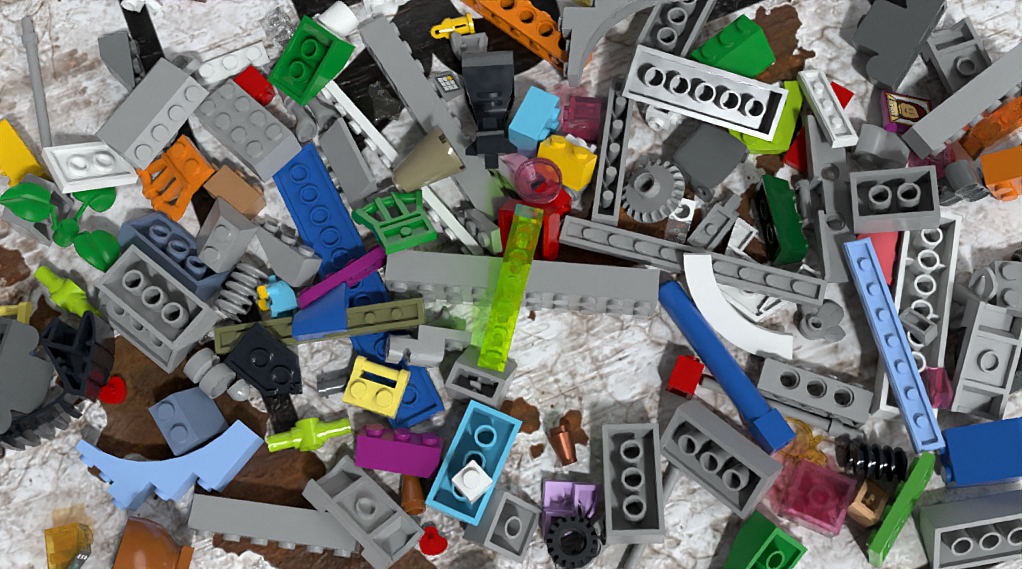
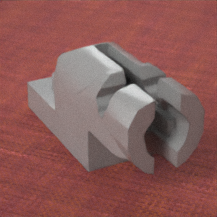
M418 325L413 333V338H411V335H389L385 346L384 362L398 364L402 357H404L407 366L437 367L443 361L444 348L449 352L465 350L471 343L472 332Z

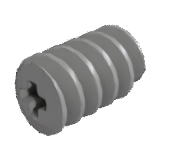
M238 263L237 269L240 273L233 272L231 274L235 282H226L225 285L229 291L221 290L219 294L224 300L215 299L214 304L224 315L241 323L237 314H247V311L242 307L243 304L252 306L253 303L248 296L257 297L258 293L253 288L263 285L259 280L260 277L268 279V276L251 265Z

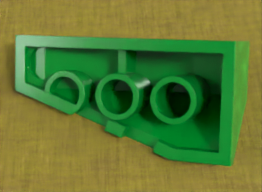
M755 510L738 532L723 569H793L808 549Z

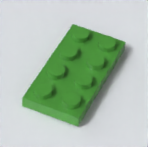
M924 451L920 459L915 457L908 468L910 474L907 482L901 481L894 493L896 497L894 505L886 506L880 518L882 523L879 531L874 529L866 542V545H868L866 552L869 553V563L879 569L881 568L933 475L934 455Z

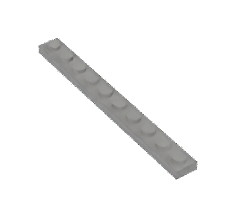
M568 215L565 217L559 238V243L684 275V253H711L712 267L717 283L820 309L823 305L828 282Z

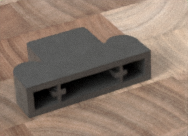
M886 0L874 1L868 13L860 18L857 24V31L852 37L855 50L872 57L866 65V72L872 85L879 89L896 93L947 10V0H906V9Z
M0 317V434L5 433L11 425L12 415L10 411L31 415L41 410L55 368L53 363L30 355V352L37 347L39 342V334L36 328L15 319Z

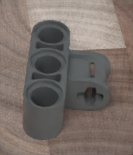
M966 159L948 165L944 169L946 176L937 179L938 195L942 194L941 190L943 188L947 190L944 192L945 197H939V205L951 206L962 200L968 202L978 201L991 193L985 184L981 169Z

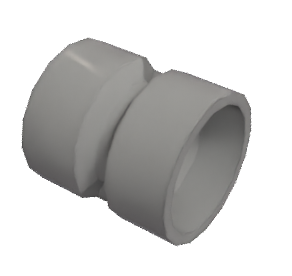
M210 348L201 349L194 354L183 370L184 374L194 384L200 382L199 388L210 399L217 398L223 394L236 378V373L227 364L220 363V358Z

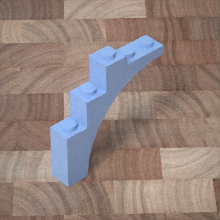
M237 420L220 437L205 447L182 457L164 461L137 462L120 459L103 452L95 445L83 439L74 448L81 453L79 459L91 468L95 465L101 470L98 475L111 485L106 490L113 496L110 501L122 511L126 508L137 511L153 491L165 501H168L170 498L179 502L196 481L209 492L214 489L221 493L264 443V440L241 421Z

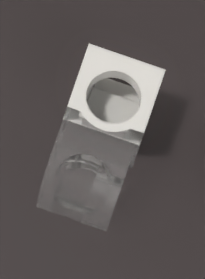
M682 198L676 210L668 216L663 240L684 245L696 201Z

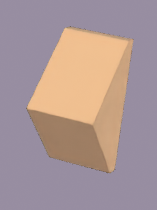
M865 478L841 510L863 528H866L879 520L890 493L871 478Z

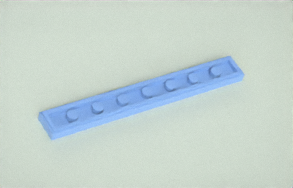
M867 237L843 243L841 246L915 455L924 451L928 452L943 448L946 445L871 239Z

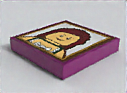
M885 90L879 96L885 131L904 134L933 110L932 102L928 99Z

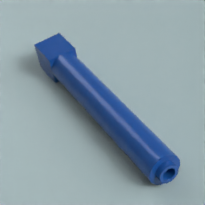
M670 280L659 285L658 301L749 424L750 428L748 431L761 449L771 456L789 445L796 437L792 428L777 408L772 410L677 281L671 282Z

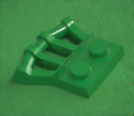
M416 190V193H397V191L389 193L387 197H374L370 203L361 209L356 208L351 212L353 220L358 225L363 224L374 233L376 240L380 243L386 255L437 239L436 230L423 210L422 190ZM404 203H416V211L409 213ZM393 206L400 216L392 218L386 208ZM374 212L378 213L382 222H378L370 215Z

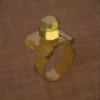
M797 419L786 420L787 423H796L805 429L809 437V446L805 453L796 456L789 455L782 450H779L778 453L785 458L793 459V465L799 464L807 458L809 460L807 463L820 470L828 462L827 456L821 450L818 451L815 448L823 440V435H817L813 438L812 431L806 423Z

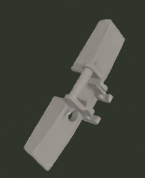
M806 115L804 117L809 180H800L795 183V188L799 191L801 229H815L822 280L828 281L827 283H852L854 281L841 247L843 243L856 240V235H854L850 179L848 178L845 147L831 148L816 116ZM821 171H832L835 179L831 181L825 180L821 175ZM810 191H816L817 197L822 198L823 210H818L814 218L812 217ZM827 223H840V228L836 230L831 229Z

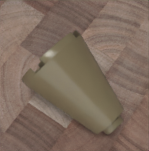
M436 125L392 171L394 177L391 180L399 191L404 189L409 193L463 172L467 168L463 161L458 158L456 150L445 134Z

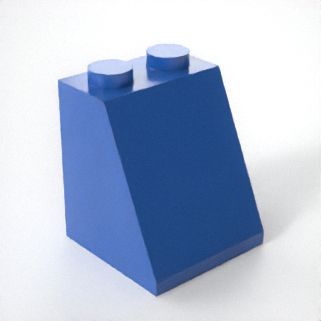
M1022 417L941 431L946 446L935 451L941 458L940 475L942 481L946 483L947 490L1014 483L1022 480Z

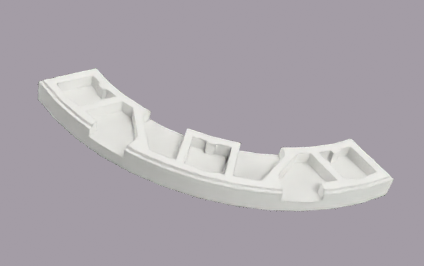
M684 253V269L687 284L698 309L709 324L725 339L749 353L763 358L778 357L792 362L793 333L769 330L743 318L726 301L719 289L713 272L711 253Z

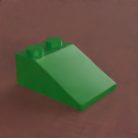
M304 15L267 81L301 106H305L344 68L356 46L323 23Z

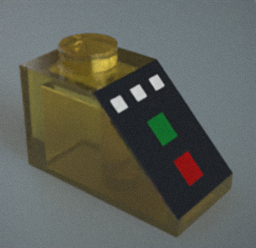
M76 522L44 530L48 569H80L90 556L91 545L94 541L89 525Z

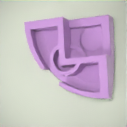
M543 479V539L547 540L550 527L559 518L562 519L567 515H577L582 519L585 517L590 518L599 504L603 485ZM574 531L567 532L562 537L567 536L573 533Z

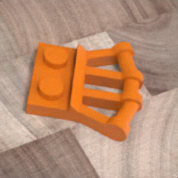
M182 135L166 153L162 152L161 158L149 164L144 171L136 169L138 177L141 178L142 194L144 197L151 200V206L155 211L167 214L174 221H179L183 217L193 194L215 171L190 138ZM165 169L152 183L151 175ZM175 176L176 180L166 189V191L162 195H159L161 190ZM180 193L176 204L170 205L169 203Z

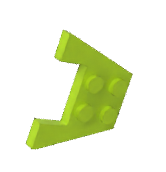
M784 81L782 88L789 90L772 141L724 127L725 131L744 143L750 154H786L789 150L804 97V92L798 81Z

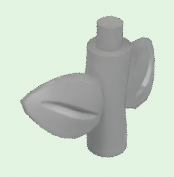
M987 265L980 267L972 275L968 288L961 283L953 284L952 301L954 303L951 304L948 331L959 332L967 328L961 326L968 299L989 304L988 301L996 295L998 281L992 269Z

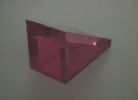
M927 368L931 407L948 409L953 398V392L946 369Z

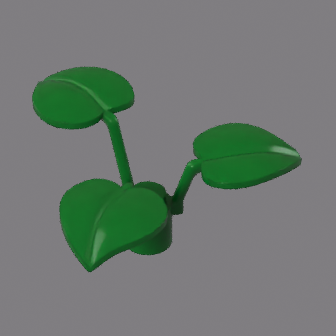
M30 182L20 183L10 187L1 195L0 204L7 207L23 220L34 223L46 220L51 213L53 224L51 229L54 231L52 235L53 241L61 247H69L74 243L77 254L96 269L105 273L118 260L120 244L112 234L103 230H95L91 234L87 230L79 233V225L77 223L87 206L100 213L110 209L116 198L114 186L72 192L78 201L84 203L73 219H62L59 223L57 222L55 206L49 203L51 199L50 192L39 184Z

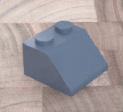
M199 387L171 394L148 409L174 455L178 457L205 447L230 428L215 401L210 399Z

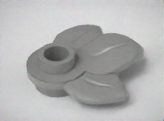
M826 303L820 309L805 305L801 306L803 318L800 321V332L804 338L808 340L823 338L829 342H838L846 336L845 331L838 325L844 317V311L840 305Z

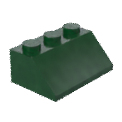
M768 174L762 175L754 191L753 200L770 265L775 267L802 262L809 251V243L807 238L802 235V217L800 213H796L794 205L796 203L795 192L793 189H790L788 180Z

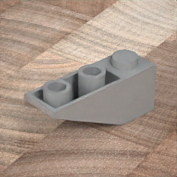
M265 220L264 223L253 222L258 227L255 234L275 274L292 287H311L322 263V259L314 254L315 251L306 245L299 244L295 236L279 230L280 226L272 221Z

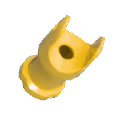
M470 12L466 13L465 16L454 19L450 17L444 18L441 24L431 27L430 34L434 38L445 37L449 40L454 32H458L461 35L466 33L475 34Z

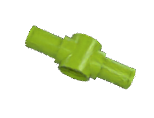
M45 265L35 271L34 277L49 289L48 292L51 294L49 298L67 313L69 311L72 313L76 312L82 318L83 313L90 310L101 318L102 314L87 301L86 292L72 280L60 278Z
M348 417L330 422L319 421V418L300 420L295 423V427H292L290 431L267 436L269 451L273 452L295 447V449L299 448L300 451L305 452L322 448L324 442H328L329 438L352 433Z

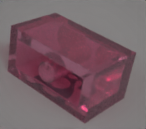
M570 96L569 106L564 105L563 132L571 134L575 138L579 137L586 143L597 144L601 98Z

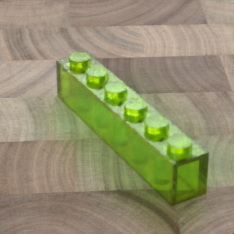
M516 204L477 366L504 372L543 221L544 210Z

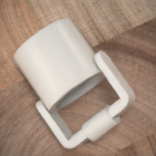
M340 0L321 15L318 13L312 17L344 39L359 26V22L353 12Z

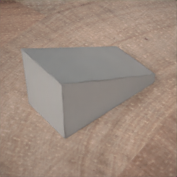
M907 307L899 315L901 324L925 347L938 336L937 324L910 307Z

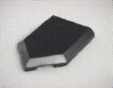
M256 321L223 362L264 396L303 394L299 356Z

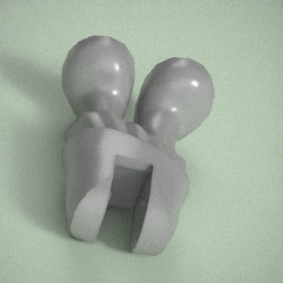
M277 88L283 101V106L287 109L286 112L290 115L294 114L297 119L295 136L299 142L311 141L315 138L318 131L315 122L307 114L303 106ZM315 96L307 103L317 124L323 131H327L340 118L334 110L322 106Z

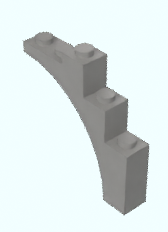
M591 0V7H564L563 17H559L558 31L563 33L564 42H566V55H569V62H564V77H568L569 87H580L583 69L590 53L600 39L614 25L631 14L647 7L667 2L688 0Z

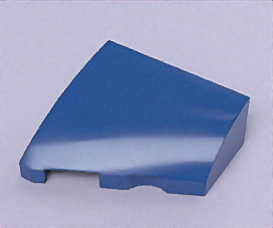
M346 282L339 284L297 312L292 322V337L298 341L325 338L326 334L347 332L348 284Z

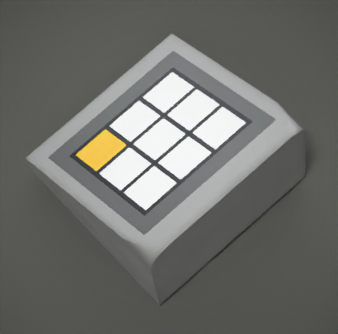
M453 72L430 77L437 88L436 93L440 98L444 97L446 102L465 92Z

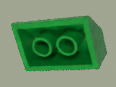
M742 14L690 54L689 60L754 79L775 62V57L762 28Z

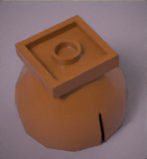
M129 516L112 569H189L195 548L185 545L178 546L163 525L144 517Z

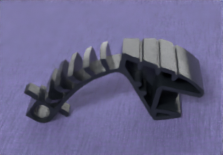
M513 51L462 53L465 101L478 128L476 139L465 149V155L485 157V169H499L498 156L518 153L517 146L510 142L505 130L515 101Z
M87 310L83 313L78 330L60 318L54 317L40 333L39 341L54 364L61 381L64 383V390L57 399L46 407L29 416L11 422L9 429L5 433L0 434V455H2V446L11 450L24 451L26 450L25 445L32 447L41 445L37 435L48 440L55 438L53 431L46 422H49L58 429L65 430L69 427V424L61 416L64 411L73 418L79 419L83 414L73 406L74 402L77 399L90 402L96 401L102 390L101 386L105 385L110 376L109 372L113 370L115 358L112 356L115 354V337L112 327L92 311Z

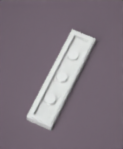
M816 69L798 72L797 80L831 148L857 145L859 138L824 71Z

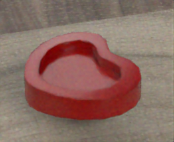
M112 377L106 386L101 387L102 390L98 395L99 399L107 404H120L125 401L127 396L126 383L119 377Z
M426 527L424 535L419 540L421 552L429 556H436L445 552L448 547L446 538L440 536L435 527Z

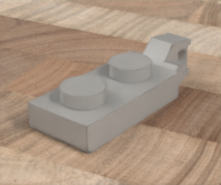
M734 193L726 204L722 201L716 203L687 239L685 245L713 252L735 224L740 215L736 212V209L740 206L743 198Z
M466 207L461 211L454 212L456 220L463 227H466L471 237L473 236L483 248L485 247L493 255L502 252L500 228L476 208L469 209Z

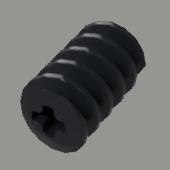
M851 440L845 449L844 473H847L850 467L852 468L853 476L857 477L860 469H863L864 477L869 478L871 471H874L876 480H880L882 474L886 473L888 482L892 481L895 474L900 483L905 480L908 459L901 447H896L893 450L891 446L885 445L881 449V446L876 443L870 447L867 442H862L858 445L856 440Z

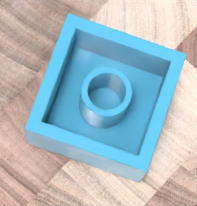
M532 85L508 130L510 142L517 146L518 154L536 161L540 143L550 137L552 133H557L561 124L559 117L562 109L559 108V97Z

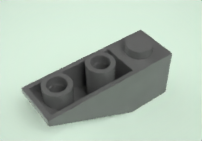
M127 31L98 38L101 59L109 72L131 93L143 79L140 76V73L143 72V67L140 59L137 58V55L140 54L137 41L132 40Z

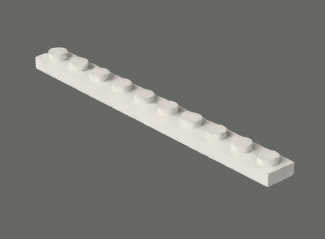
M333 80L319 91L326 100L331 99L333 101V107L340 117H347L350 121L348 124L357 135L359 133L362 134L365 138L363 141L371 152L377 151L381 156L379 160L387 170L390 168L394 170L402 162L403 159ZM427 186L417 189L422 190L423 205L429 210L427 211L429 218L435 224L439 222L444 227L443 233L452 243L456 241L461 247L459 250L462 255L485 256L484 250Z

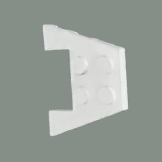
M738 217L724 255L758 263L743 252L758 230ZM804 263L796 272L797 274L822 280L820 274ZM717 283L726 301L753 324H757L790 302Z

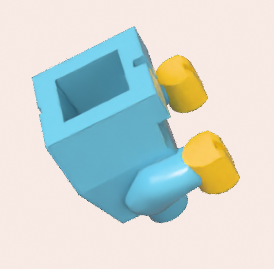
M277 275L268 277L269 284H267V288L264 285L257 287L258 295L261 298L257 301L258 308L261 312L270 309L271 320L292 317L298 312L294 291L284 280L279 281Z

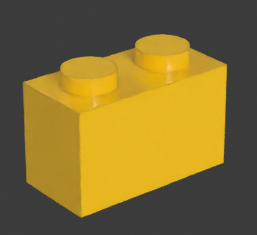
M553 134L540 143L534 170L578 192L590 183L597 155L589 152L584 147L568 142L562 136Z

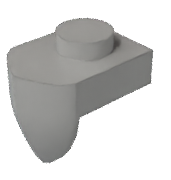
M454 32L450 36V44L455 56L462 62V53L487 52L488 37L485 33L461 36L460 33Z

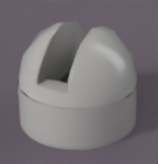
M242 378L227 390V393L233 400L245 401L251 394V388L248 382Z

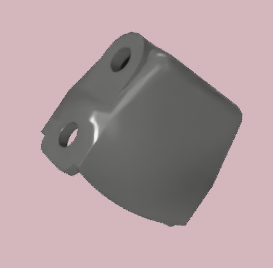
M703 122L673 153L672 159L669 162L679 169L683 175L685 186L704 202H710L715 194L713 188L723 182L740 162L745 163L750 151L744 143L733 135L717 128L712 123Z

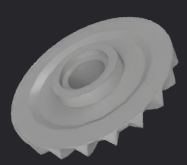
M659 159L656 162L648 161L647 165L644 166L639 165V169L631 171V177L625 179L626 184L622 188L623 194L621 196L622 208L630 218L637 222L654 223L663 220L676 210L683 198L685 182L682 173L670 162H663Z

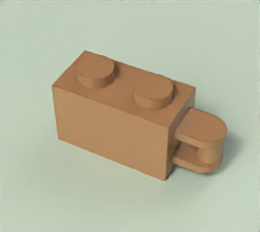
M210 163L215 171L205 181L203 187L214 200L217 197H221L251 221L267 205L262 198L264 195L263 191L254 183L251 186L245 182L246 177L237 168L232 171L225 164L219 169L214 163Z

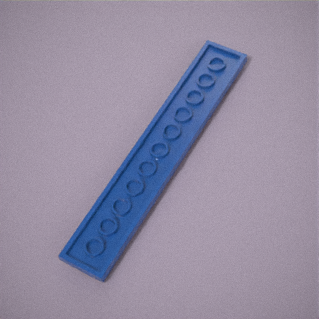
M313 143L301 147L302 150L275 173L272 178L304 244L315 251L314 254L322 259L318 269L322 280L326 275L342 270L349 261L365 256L367 251ZM377 271L348 288L349 308L392 302ZM405 329L349 337L357 355L367 357V361L399 371L402 369L410 371V378L395 419L388 417L393 429H409L445 411L424 367L407 366L404 357H402L398 364L384 362L387 338L389 335H408ZM366 372L370 381L395 389L397 381Z

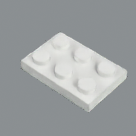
M103 141L46 147L42 150L41 156L62 194L133 184L138 179L133 166Z

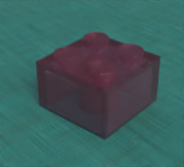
M801 459L793 468L777 516L828 538L835 537L840 533L857 481Z

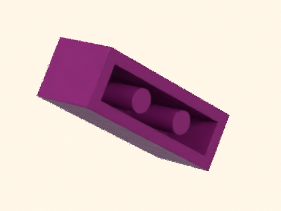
M380 424L363 425L357 435L355 466L436 479L442 466L445 438L438 437L437 434L431 432L413 433L406 428L389 429L383 428Z

